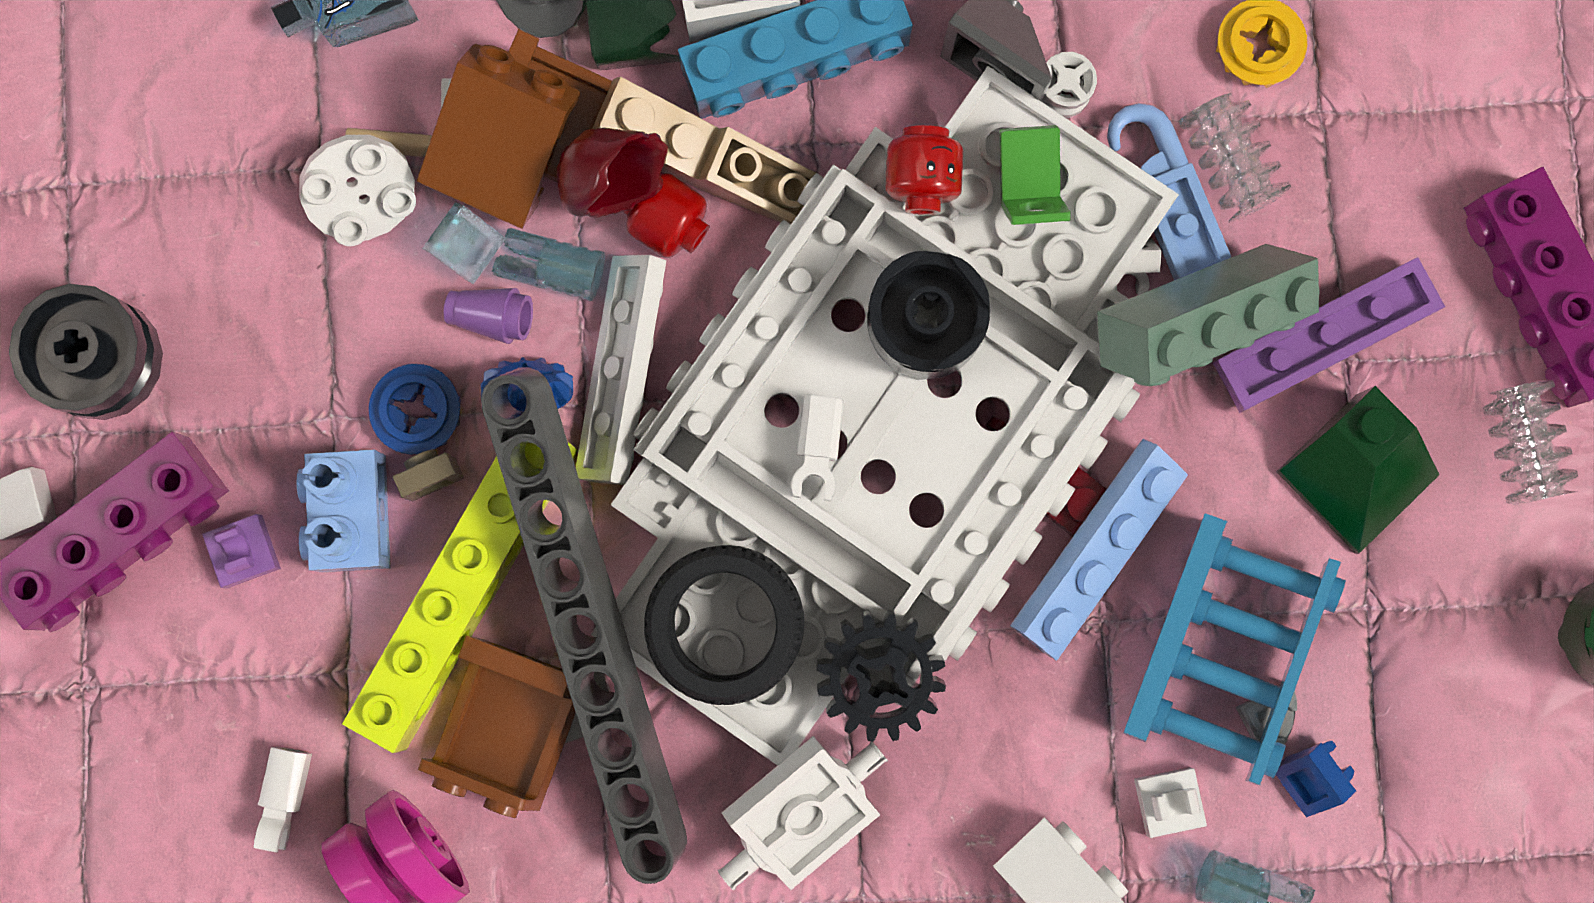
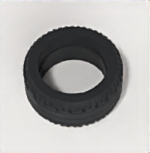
M733 545L707 547L689 553L677 560L661 575L653 587L644 616L645 641L649 655L659 673L673 688L685 696L713 705L740 704L753 700L771 690L782 680L793 665L801 648L804 635L803 606L799 593L790 577L776 562L764 554L749 548ZM732 573L753 581L765 592L774 609L776 630L771 648L756 666L739 674L717 675L701 669L686 656L676 636L675 614L682 596L695 582L711 574Z

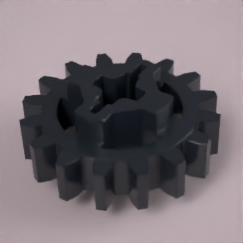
M866 610L863 611L862 615L863 626L855 628L845 619L840 623L844 638L841 641L831 637L825 639L824 647L833 656L832 659H817L816 671L829 675L830 678L817 684L818 696L833 695L834 699L827 705L826 713L832 718L844 712L846 714L844 721V731L850 734L861 724L866 728L867 741L874 742L878 730L887 728L892 741L899 740L900 733L899 725L907 723L910 728L917 732L921 729L917 714L923 710L926 713L935 715L938 711L937 704L929 695L930 692H945L946 684L943 679L933 676L932 672L944 668L945 662L942 655L928 656L927 653L936 644L935 638L930 633L917 639L915 635L918 629V622L913 617L900 627L896 625L894 610H887L883 623H875L870 611ZM872 638H887L883 645L865 649L858 645ZM911 650L920 663L921 676L919 684L914 682V679L905 674L904 665L909 659L908 655ZM885 664L890 665L892 679L895 682L889 683L888 681L881 680L877 686L871 685L870 672L867 669L871 667L874 670L880 671ZM842 667L846 668L847 672L857 679L858 685L853 692L851 700L844 692L841 684L840 674ZM892 703L901 705L900 708L893 711L875 712L879 706Z

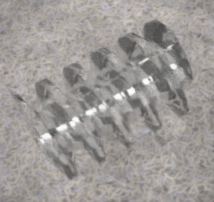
M1232 93L1224 94L1200 105L1178 121L1183 130L1198 129L1188 141L1192 150L1208 149L1198 161L1201 169H1219L1208 181L1212 190L1229 189L1218 201L1221 210L1239 209L1228 223L1242 219L1277 201L1291 188L1289 181L1271 183V176L1281 167L1279 161L1261 163L1259 158L1271 147L1269 141L1251 143L1250 137L1261 127V123L1259 120L1241 122L1240 117L1252 105L1249 100L1231 102L1230 96Z
M1541 380L1489 393L1497 395V398L1483 407L1484 415L1503 418L1501 422L1488 430L1489 436L1508 439L1509 442L1494 452L1495 459L1514 461V466L1501 473L1500 479L1502 482L1520 485V488L1505 497L1507 504L1518 505L1578 492L1564 490L1563 487L1578 477L1577 469L1558 467L1560 461L1573 454L1572 448L1552 444V440L1567 431L1566 425L1547 423L1546 420L1547 417L1561 409L1560 402L1544 401L1540 397L1555 387L1554 380Z

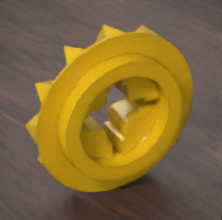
M1278 0L1243 1L1227 13L1218 28L1216 52L1220 53L1221 59L1224 62L1225 72L1233 73L1242 80L1244 86L1255 84L1264 85L1268 88L1289 79L1300 67L1306 55L1307 34L1303 22L1293 9ZM1267 24L1269 25L1267 44L1274 47L1275 52L1266 50L1257 61H1253L1254 54L1252 52L1254 45L1246 41V37L1255 38L1259 31H1262Z

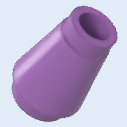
M517 288L463 290L461 292L451 290L446 297L444 320L447 324L456 325L459 328L506 344H511L514 339L525 340L531 329L533 319L532 299L529 295L520 294Z

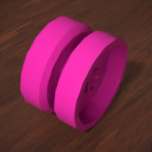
M395 790L387 792L365 809L366 829L357 824L349 823L321 843L322 855L327 868L349 903H457L470 893L464 872L448 845L420 810L404 795Z

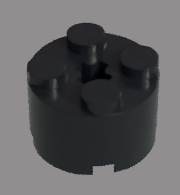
M914 251L893 261L878 277L868 306L867 328L869 337L877 354L895 371L916 380L947 376L962 368L974 356L981 345L989 326L990 300L983 279L962 258L939 252ZM921 304L927 310L936 306L941 310L937 319L938 327L934 328L928 322L920 326L915 321L919 311L917 305Z

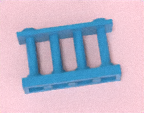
M1205 513L1126 724L1124 734L1146 742L1150 731L1160 735L1163 730L1251 763L1245 781L1260 785L1264 775L1274 778L1278 771L1286 745L1276 742L1322 613L1324 610L1332 613L1335 612L1346 580L1336 577L1341 562L1331 558L1325 562L1318 577L1231 545L1233 539L1222 536L1227 521ZM1226 567L1311 598L1300 631L1211 599L1213 593L1202 589L1209 569L1212 568L1221 572L1222 568ZM1206 621L1291 653L1280 686L1192 654L1193 647L1182 644L1189 623L1192 622L1201 626L1202 622ZM1183 675L1271 708L1260 741L1171 708L1173 702L1162 698L1170 676L1181 680Z

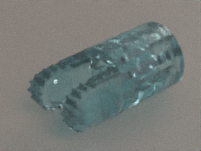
M508 228L503 241L505 246L509 248L508 250L518 253L520 256L525 255L528 258L538 260V262L521 257L515 258L512 255H500L496 257L491 271L494 273L493 275L542 289L549 288L555 292H564L574 297L580 296L584 300L593 301L603 274L605 253L603 251H593L587 247L573 246L572 243L558 242L557 239Z
M1212 850L1206 857L1200 870L1195 895L1197 900L1205 903H1271L1267 901L1269 895L1286 902L1310 903L1315 890L1313 887L1262 867L1256 868L1253 864L1240 862L1237 858L1225 856L1222 852Z

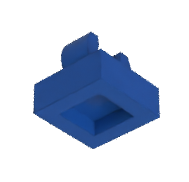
M1333 741L1319 743L1285 757L1281 761L1276 773L1277 778L1306 818L1344 804L1356 792L1350 783L1354 776V769L1351 765L1340 769L1329 754L1337 747Z

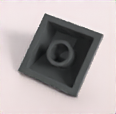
M968 0L949 21L940 57L975 81H978L987 66H989L1042 102L1052 80L1031 19L1023 13L1024 8L1019 1Z

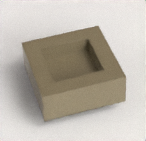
M436 449L428 450L409 458L404 462L406 470L392 476L401 497L412 502L464 479L456 458L446 452L438 456Z

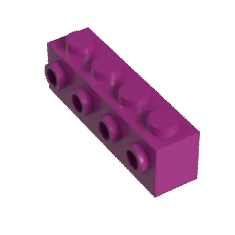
M1540 167L1482 195L1464 207V210L1468 216L1466 226L1471 238L1478 246L1484 247L1494 266L1492 275L1497 288L1505 297L1511 298L1520 316L1519 328L1523 338L1532 348H1537L1547 367L1545 377L1548 386L1556 397L1564 400L1567 408L1594 399V262L1544 167Z
M172 431L0 560V599L23 630L45 631L47 629L49 632L57 631L79 615L80 611L77 606L91 595L95 594L97 597H100L118 587L127 577L123 571L140 558L143 561H148L168 549L173 543L170 536L185 524L189 523L190 526H195L213 515L220 507L217 500L228 493L229 490L192 440L187 436Z

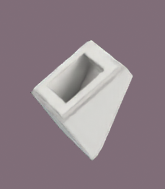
M28 467L0 479V540L41 530L57 518L45 470Z

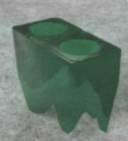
M586 0L591 54L600 71L680 62L678 55L650 50V46L662 40L670 32L669 25L667 24L677 15L670 0Z

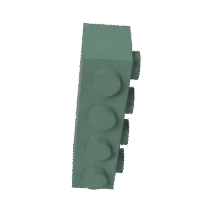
M1264 244L1097 311L1100 367L1133 378L1134 382L1139 385L1157 386L1168 382L1170 376L1191 367L1206 366L1213 361L1214 357L1230 350L1250 347L1254 344V340L1274 331L1291 329L1295 326V322L1319 312L1318 258Z

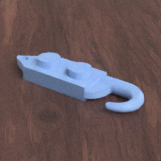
M1141 103L1125 106L1118 111L1108 126L1107 139L1109 147L1115 152L1120 150V134L1125 125L1131 122L1144 123L1149 127L1159 153L1149 158L1140 169L1179 194L1154 231L1173 279L1177 280L1231 258L1194 166L1188 162L1175 128L1166 114L1153 105Z

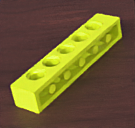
M527 442L525 456L528 462L534 467L543 469L545 461L541 449L536 444ZM568 442L572 458L574 459L578 450ZM497 456L342 725L391 753L405 751L409 747L456 665L466 635L472 637L524 546ZM548 500L543 501V511L549 502Z

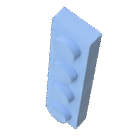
M1142 439L1010 626L1044 654L1057 661L1188 474L1157 444Z

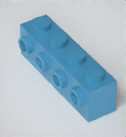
M815 0L678 49L681 69L699 118L703 119L709 116L718 118L733 114L742 109L746 103L765 96L767 99L784 96L794 91L799 84L813 79L827 80L835 78L849 71L851 66L870 59L882 61L902 52L904 47L909 46L913 24L903 0Z

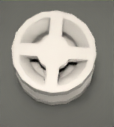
M1075 52L1058 53L1046 62L1052 80L1042 102L1063 117L1071 118L1081 113L1087 106L1096 88L1097 75L1092 63L1085 56ZM1062 91H1064V92H1071V93L1073 94V97H1071L1070 94L1065 95V94H1062V93L1059 94V93L1062 92Z

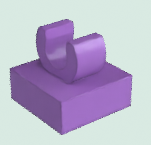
M255 514L202 534L220 588H230L281 569L263 515Z

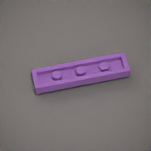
M1417 257L1319 307L1318 313L1295 322L1293 328L1267 334L1255 340L1252 346L1238 349L1218 359L1213 365L1239 413L1443 309L1445 305Z

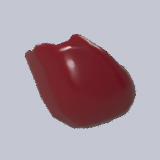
M612 128L584 130L561 153L560 162L557 166L558 189L563 207L573 216H589L592 218L633 210L636 204L654 197L662 189L663 179L660 173L666 163L668 145L662 141L657 133L647 134L643 131Z

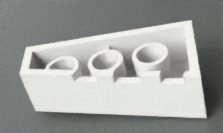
M1045 817L993 865L996 871L1026 903H1124L1121 899L1129 892L1105 865L1097 872L1090 867L1080 856L1087 846L1066 823L1062 821L1054 828Z

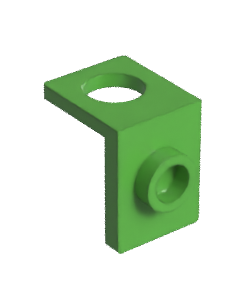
M1047 125L1000 129L1001 207L1011 225L1070 221L1071 211L1060 196V129L1058 126Z

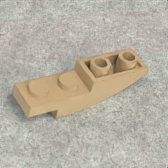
M623 77L613 79L592 128L643 131L647 134L657 133L669 147L662 172L672 174L689 185L779 222L785 220L792 224L804 207L798 202V198L810 179L816 174L814 171L730 127L718 128Z

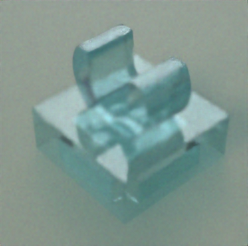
M455 202L422 249L461 278L474 285L506 238L464 205Z

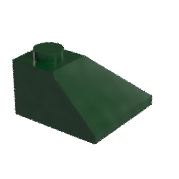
M1376 386L1356 394L1276 471L1356 554H1359L1440 475L1417 427Z

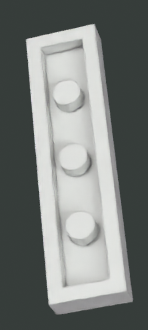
M652 255L612 257L576 462L579 480L625 485L629 479L630 469L634 460L633 449L636 440L633 433L638 426L640 411L644 402L643 394L650 354L653 349V336L659 301L663 292V278L667 260Z

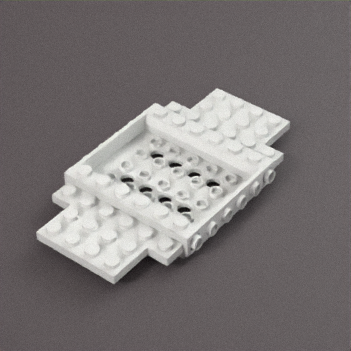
M987 66L945 127L950 131L949 137L957 140L963 148L961 195L949 203L941 204V212L939 214L918 215L906 213L905 202L891 198L886 191L887 147L893 138L877 127L873 129L846 169L841 170L832 165L824 178L816 173L798 198V202L804 207L792 224L783 220L766 243L765 249L770 251L771 254L758 271L751 266L739 280L732 293L738 301L725 318L718 313L706 327L699 340L700 343L705 345V348L692 365L685 360L671 377L666 389L672 392V395L659 412L652 407L638 424L633 436L640 441L633 450L641 455L643 459L611 503V506L658 538L616 598L636 667L777 766L798 749L833 698V695L818 696L817 684L825 679H829L830 676L816 671L817 659H832L833 655L824 647V641L827 637L835 638L839 641L844 638L840 624L843 620L846 619L855 628L863 626V611L869 610L875 623H883L887 610H894L897 626L902 627L911 617L917 620L918 629L915 635L917 639L930 633L933 635L936 644L927 653L928 656L942 655L944 662L948 656L957 661L977 633L969 627L981 608L991 612L1008 589L1010 584L1003 580L1002 577L1012 562L1017 560L1023 565L1028 560L1043 537L1034 531L1047 512L1055 517L1060 513L1075 491V488L1067 483L1080 464L1086 469L1093 465L1108 442L1100 436L1112 417L1121 422L1140 396V393L1132 388L1135 385L1133 378L1100 367L1097 311L1128 299L1115 290V287L1179 194L989 66ZM1057 125L1060 129V196L1071 211V220L1011 225L1001 207L999 131L1006 128ZM914 251L939 252L962 258L979 273L989 293L990 321L986 335L974 356L962 368L957 370L961 377V388L957 394L949 398H940L934 395L928 387L927 379L916 380L888 366L877 354L868 333V306L878 277L893 261ZM844 299H852L859 302L865 310L866 318L863 325L852 332L839 330L831 319L833 307ZM921 304L917 305L919 311L915 321L920 326L928 322L934 328L938 327L937 319L941 310L936 306L927 310ZM777 394H787L798 403V418L788 427H776L769 423L765 417L766 403ZM805 395L833 397L844 400L841 431L847 439V449L839 459L829 461L828 468L834 474L836 480V491L831 501H824L825 483L817 476H810L804 480L801 498L793 497L791 489L792 477L796 470L804 464V457L797 455L803 396ZM998 398L1007 405L1010 416L1007 425L1003 429L988 431L978 424L975 412L982 400ZM874 460L887 462L895 472L893 487L883 494H873L867 491L861 482L863 467ZM930 493L940 499L944 512L941 521L937 525L924 528L915 524L911 519L909 506L912 499L919 494ZM720 545L749 548L764 554L776 562L795 585L804 611V635L801 648L786 675L765 694L753 700L733 705L707 704L691 699L673 688L655 667L649 655L644 635L646 606L653 587L661 575L673 563L687 554L703 548ZM717 573L698 580L684 593L676 609L675 631L682 650L695 665L713 674L734 675L756 666L768 653L775 636L776 618L769 598L757 584L737 574ZM597 628L591 633L593 637H597ZM872 638L858 645L865 649L883 645L887 638ZM911 650L908 655L909 659L904 665L905 674L912 677L914 682H916L921 674V668L917 657ZM885 664L880 671L874 670L871 667L867 669L870 672L871 685L877 686L881 680L888 681L889 683L895 682L892 679L890 665ZM844 667L841 668V684L849 675Z

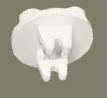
M345 135L324 143L308 158L299 176V198L309 221L324 234L334 237L339 244L344 246H356L365 240L388 233L406 216L412 213L416 206L414 194L415 179L406 157L390 142L372 135ZM348 178H356L353 182H347ZM363 194L368 195L365 199H359Z

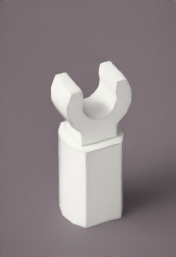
M815 395L803 396L797 455L804 457V464L796 470L792 477L791 489L793 497L801 498L804 480L810 476H817L825 483L824 501H831L836 491V480L828 467L829 460H837L844 400Z
M271 747L258 805L264 807L256 831L253 848L271 852H278L279 849L286 850L291 829L292 812L300 811L312 753L284 747Z

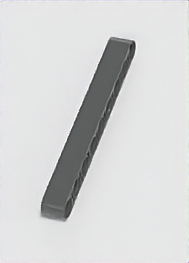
M529 367L517 368L490 380L485 386L481 397L483 414L622 864L627 873L636 881L644 884H655L664 880L670 874L685 851L687 845L686 829L551 386L546 377L538 370ZM510 384L517 385L523 390L527 402L524 412L516 410L510 404L507 394ZM527 442L536 444L541 449L545 461L543 469L534 467L528 462L525 456ZM544 500L551 501L559 507L562 513L561 525L553 524L546 519L542 509ZM560 558L570 559L576 564L580 573L579 581L570 580L563 575L560 569ZM577 615L587 616L594 622L597 628V637L585 635L577 625ZM594 672H602L609 676L614 684L615 692H607L597 686L594 680ZM610 728H618L628 734L632 747H624L614 741ZM627 784H635L644 789L649 797V802L636 800L630 794ZM644 840L658 842L663 847L666 856H658L650 852Z

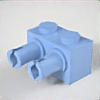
M376 450L304 454L305 467L298 469L296 484L299 501L306 503L307 526H301L299 530V551L302 560H308L309 570L323 573L391 568L386 455Z

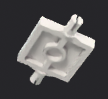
M812 736L721 812L730 827L740 836L745 849L718 870L720 876L732 890H735L746 878L758 868H761L764 871L776 874L792 890L880 816L879 812L866 797L864 786L861 782L887 762V758L873 742H870L866 748L845 764L842 760L830 756L816 738Z

